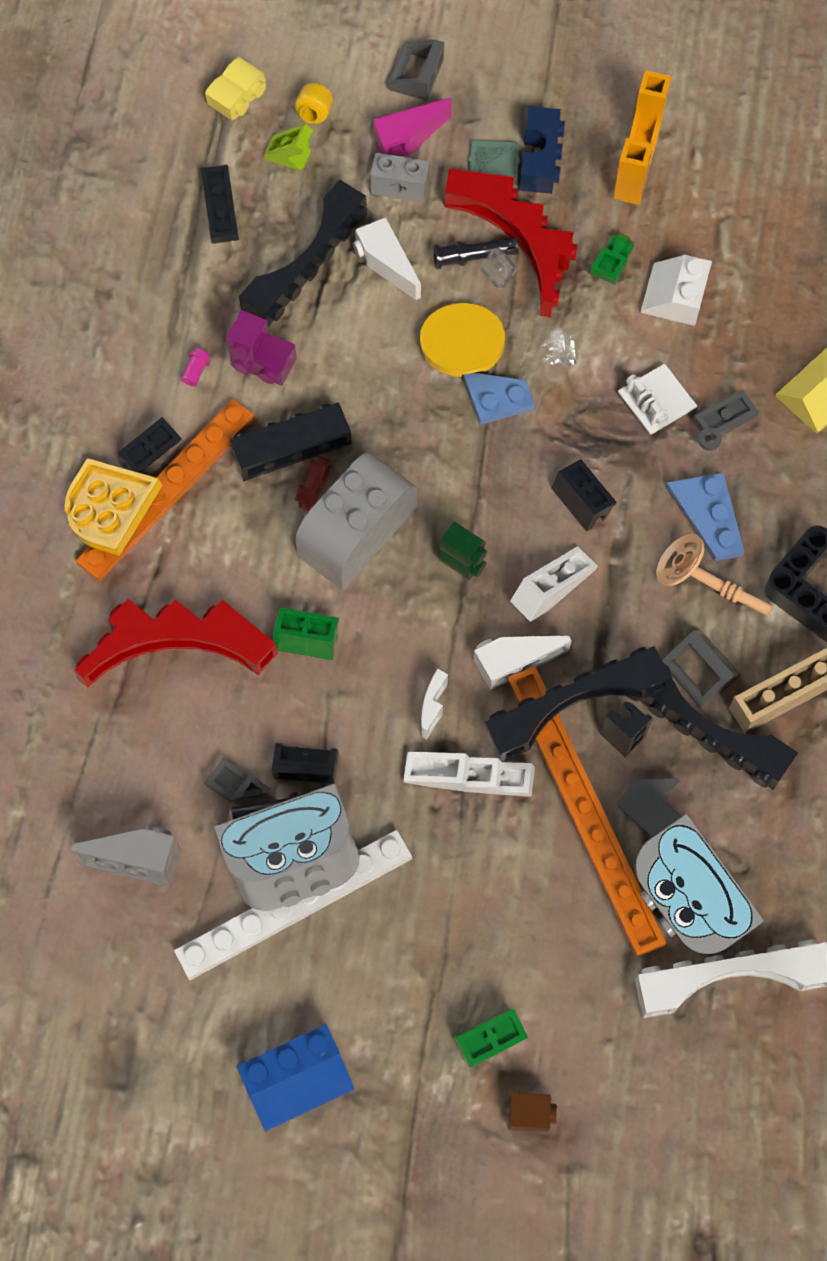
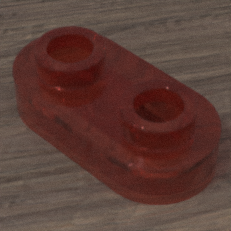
M319 456L316 461L311 460L306 474L308 479L305 485L301 484L296 493L295 501L299 502L298 508L309 512L316 504L331 469L332 461L330 459Z

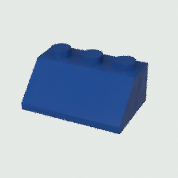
M327 1024L236 1066L265 1132L355 1090Z

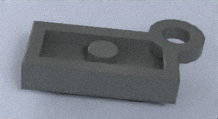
M743 390L694 415L693 421L701 431L698 442L703 449L709 451L717 449L721 444L722 435L757 417L759 411ZM711 435L715 438V441L709 443L705 440V437Z

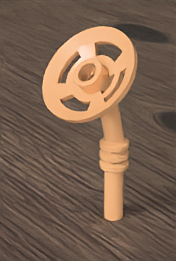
M687 534L678 538L661 556L657 565L656 575L658 581L663 585L674 586L692 576L720 592L721 597L726 595L727 600L732 598L733 603L738 601L766 616H769L773 605L743 591V587L737 588V584L731 585L729 580L724 582L698 567L704 553V542L698 535ZM696 544L697 548L687 547V545ZM672 558H673V561H672V565H673V566H672V568H668L669 563L671 562V560H672ZM673 577L676 580H669L668 578Z

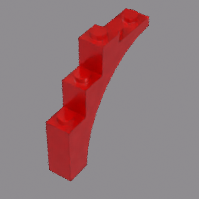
M449 169L445 189V208L464 211L485 219L501 229L510 238H517L518 246L529 260L537 278L540 293V316L551 317L552 307H558L560 290H555V284L561 283L563 270L569 271L570 260L576 261L578 244L572 243L574 232L547 229L548 216L543 215L544 204L517 201L519 189L514 188V177Z
M127 599L123 604H118L109 615L108 622L112 632L104 634L98 641L97 647L78 661L74 672L78 680L88 688L107 671L137 656L167 649H197L216 653L234 660L259 675L278 655V651L274 641L224 600H221L217 606L212 605L209 607L201 621L176 599L170 605H164L157 613L155 620L130 599Z

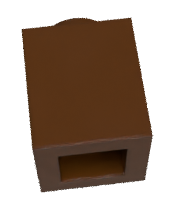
M511 1092L509 1130L548 1132L550 1124H556L557 1104L551 1103V1094Z

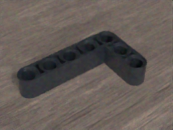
M815 525L802 535L771 572L765 585V594L771 602L827 642V624L823 621V617H827V596L805 581V578L821 561L827 551V528ZM810 540L818 541L821 546L816 547L812 545ZM792 561H799L804 567H796ZM774 582H782L786 588L780 589ZM798 600H806L810 603L811 606L804 607L799 603Z

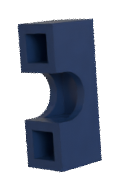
M528 106L525 145L536 146L541 151L536 153L523 152L520 191L552 194L553 183H559L561 167L555 166L556 160H561L563 144L558 143V137L564 136L565 121L560 120L561 109Z

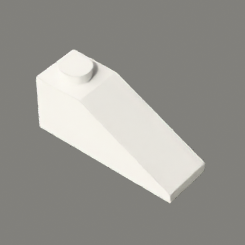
M386 217L355 229L356 241L353 242V247L358 258L363 257L370 269L415 300L421 298V283Z
M577 546L524 578L510 602L531 622L549 611L592 574L598 565Z
M569 636L500 637L494 641L487 639L481 642L476 647V650H474L473 661L491 691L507 683L508 677L534 666L537 668L569 652L572 640Z

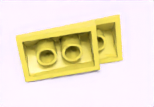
M827 348L776 393L775 396L816 434L827 425Z

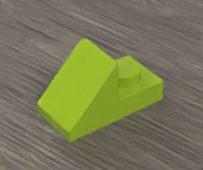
M305 123L273 135L263 157L268 161L286 167L303 170L311 153L309 139L313 129Z

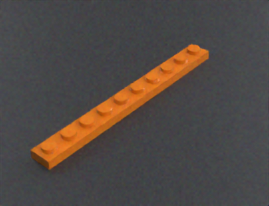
M536 666L512 675L507 679L517 703L526 698L534 697V699L546 695V687ZM557 715L547 723L537 736L535 742L636 958L665 946L666 941L650 908L640 896L642 890L559 715Z

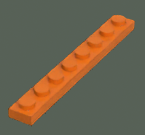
M232 399L156 477L159 478L163 486L121 555L118 556L89 546L76 560L77 565L97 582H100L231 446L229 439L245 432L255 421V415Z

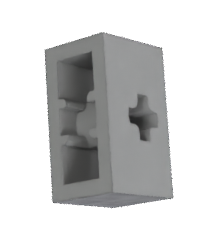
M375 153L370 175L371 194L425 203L430 181V161Z

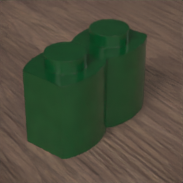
M453 522L441 538L439 561L468 580L473 576L478 577L486 566L484 561L487 554L485 549L486 541L457 522Z

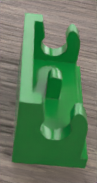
M280 607L273 631V639L276 643L277 651L333 660L335 641L338 639L339 618Z
M507 1008L452 1036L456 1046L459 1047L464 1062L471 1068L528 1039V1036L515 1009Z

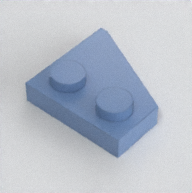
M478 373L463 374V380L480 425L534 410L535 403L526 380Z

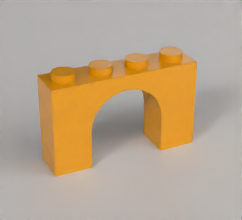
M647 70L644 71L630 137L625 139L619 161L613 197L615 200L637 205L641 203L665 114L672 76Z

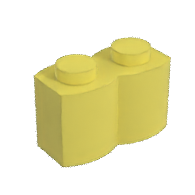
M238 57L208 87L205 92L207 104L233 121L238 116L245 114L249 107V102L259 98L264 93L266 88L265 75L262 71Z

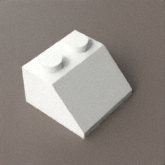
M681 255L654 263L640 313L695 326L712 261Z

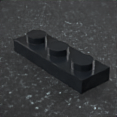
M228 165L201 168L211 243L216 244L239 240Z

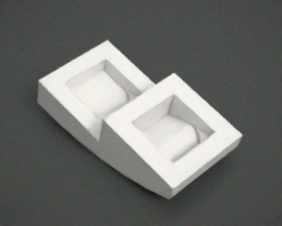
M439 669L435 672L428 686L422 707L421 731L422 737L426 740L443 715V705L437 701L448 685V674Z

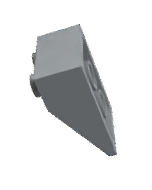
M153 827L152 831L139 829L72 844L71 852L81 866L170 888L181 855V850L175 837L171 835L170 831L159 827Z

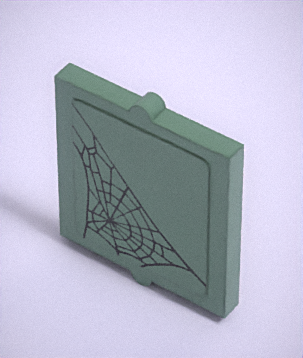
M472 140L471 157L468 158L470 171L514 177V183L517 184L518 167L521 165V160L518 159L519 143Z

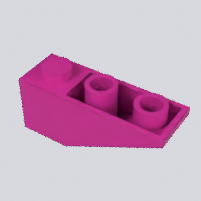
M451 98L435 100L430 104L410 107L405 111L383 115L380 118L374 119V138L380 153L401 157L411 154L451 118Z

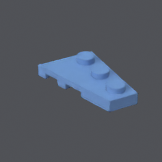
M724 473L666 483L665 488L670 495L674 496L680 505L679 509L685 517H688L696 530V535L703 540L704 547L714 561L743 556L745 551Z

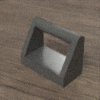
M433 39L404 43L387 88L393 92L428 101L444 61L445 42ZM411 55L426 59L418 78L401 79Z
M699 630L692 631L662 660L664 664L669 666L671 675L700 708L741 676L710 639ZM692 647L721 678L705 694L675 661Z

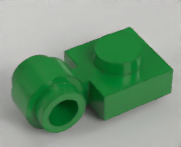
M622 233L618 235L613 234L608 247H602L591 268L590 275L616 285L628 263V257L635 242L631 241V237Z

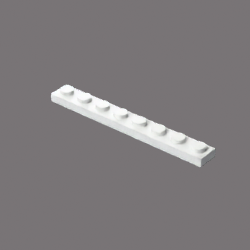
M395 830L358 850L359 865L353 877L345 884L331 889L328 893L300 900L298 904L291 907L284 906L270 911L251 908L174 950L188 979L196 978L412 860V855L399 832Z

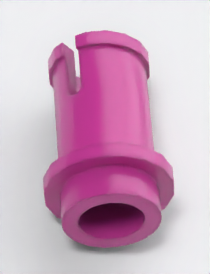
M195 348L193 352L189 353L190 360L180 377L183 383L192 387L198 385L205 366L210 364V355L199 348Z

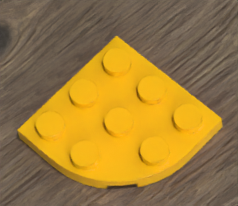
M87 458L66 494L64 507L69 526L75 535L88 546L120 556L163 485L159 478Z

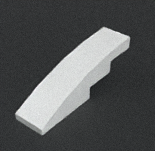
M407 752L403 781L409 784L465 792L532 797L535 766L532 763L502 762L499 758H472L466 753Z

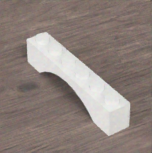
M816 939L799 942L796 948L786 949L785 945H776L767 948V953L755 954L754 950H746L736 953V958L724 960L722 955L705 958V963L692 965V961H682L673 964V969L661 970L660 966L644 968L641 970L642 974H638L635 979L642 1017L648 1018L675 1013L680 1005L697 990L712 982L729 977L755 976L768 978L784 983L797 991L827 987V942L817 944Z

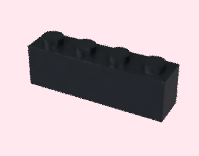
M339 402L332 405H321L314 411L305 414L298 413L291 416L288 420L279 423H268L262 429L253 432H242L236 435L235 438L229 439L232 454L243 482L352 444L351 430Z

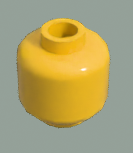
M319 83L306 84L301 89L296 100V113L306 123H322L330 113L333 105V96L324 85Z

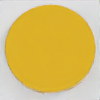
M456 303L436 310L426 319L420 332V345L425 360L434 369L446 375L462 377V374H471L479 371L485 372L499 361L505 348V331L499 318L490 310L476 304Z

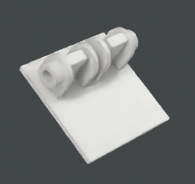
M665 364L642 377L630 376L626 380L628 385L618 390L619 395L650 435L698 407Z

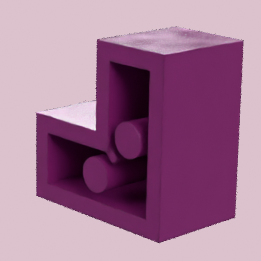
M242 310L239 312L226 337L231 366L240 373H250L258 376L266 383H276L283 386L297 359L295 344L269 335L266 319Z

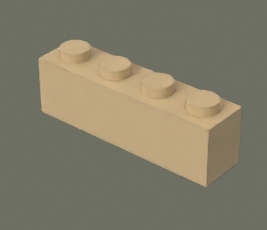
M827 648L734 697L729 710L745 734L827 690Z

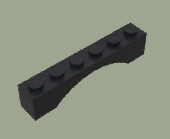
M339 179L323 198L322 222L310 246L296 260L285 267L269 274L256 276L239 296L241 310L266 319L268 327L273 321H278L289 302L295 301L298 298L306 282L312 281L315 278L318 268L323 262H327L332 258L335 248L339 243L345 242L348 239L351 229L356 223H361L368 212L366 195Z
M655 646L648 649L646 647L638 648L629 654L630 657L622 661L617 659L605 663L601 670L590 674V672L582 673L573 679L574 682L566 686H553L545 692L546 695L534 699V697L526 698L517 704V708L508 712L500 710L493 713L489 717L490 720L485 721V724L501 761L504 762L529 751L547 723L561 711L575 703L593 697L608 695L645 699L669 688L671 678Z
M666 664L664 666L671 678L669 688L645 699L627 696L633 701H641L647 705L649 711L656 717L666 718L672 722L680 733L686 736L691 735L699 740L700 745L711 753L717 752L726 758V762L734 769H742L750 774L752 780L761 787H769L774 790L798 754L796 750L773 735L755 736L740 734L721 728L705 719L681 695L673 681L669 666Z

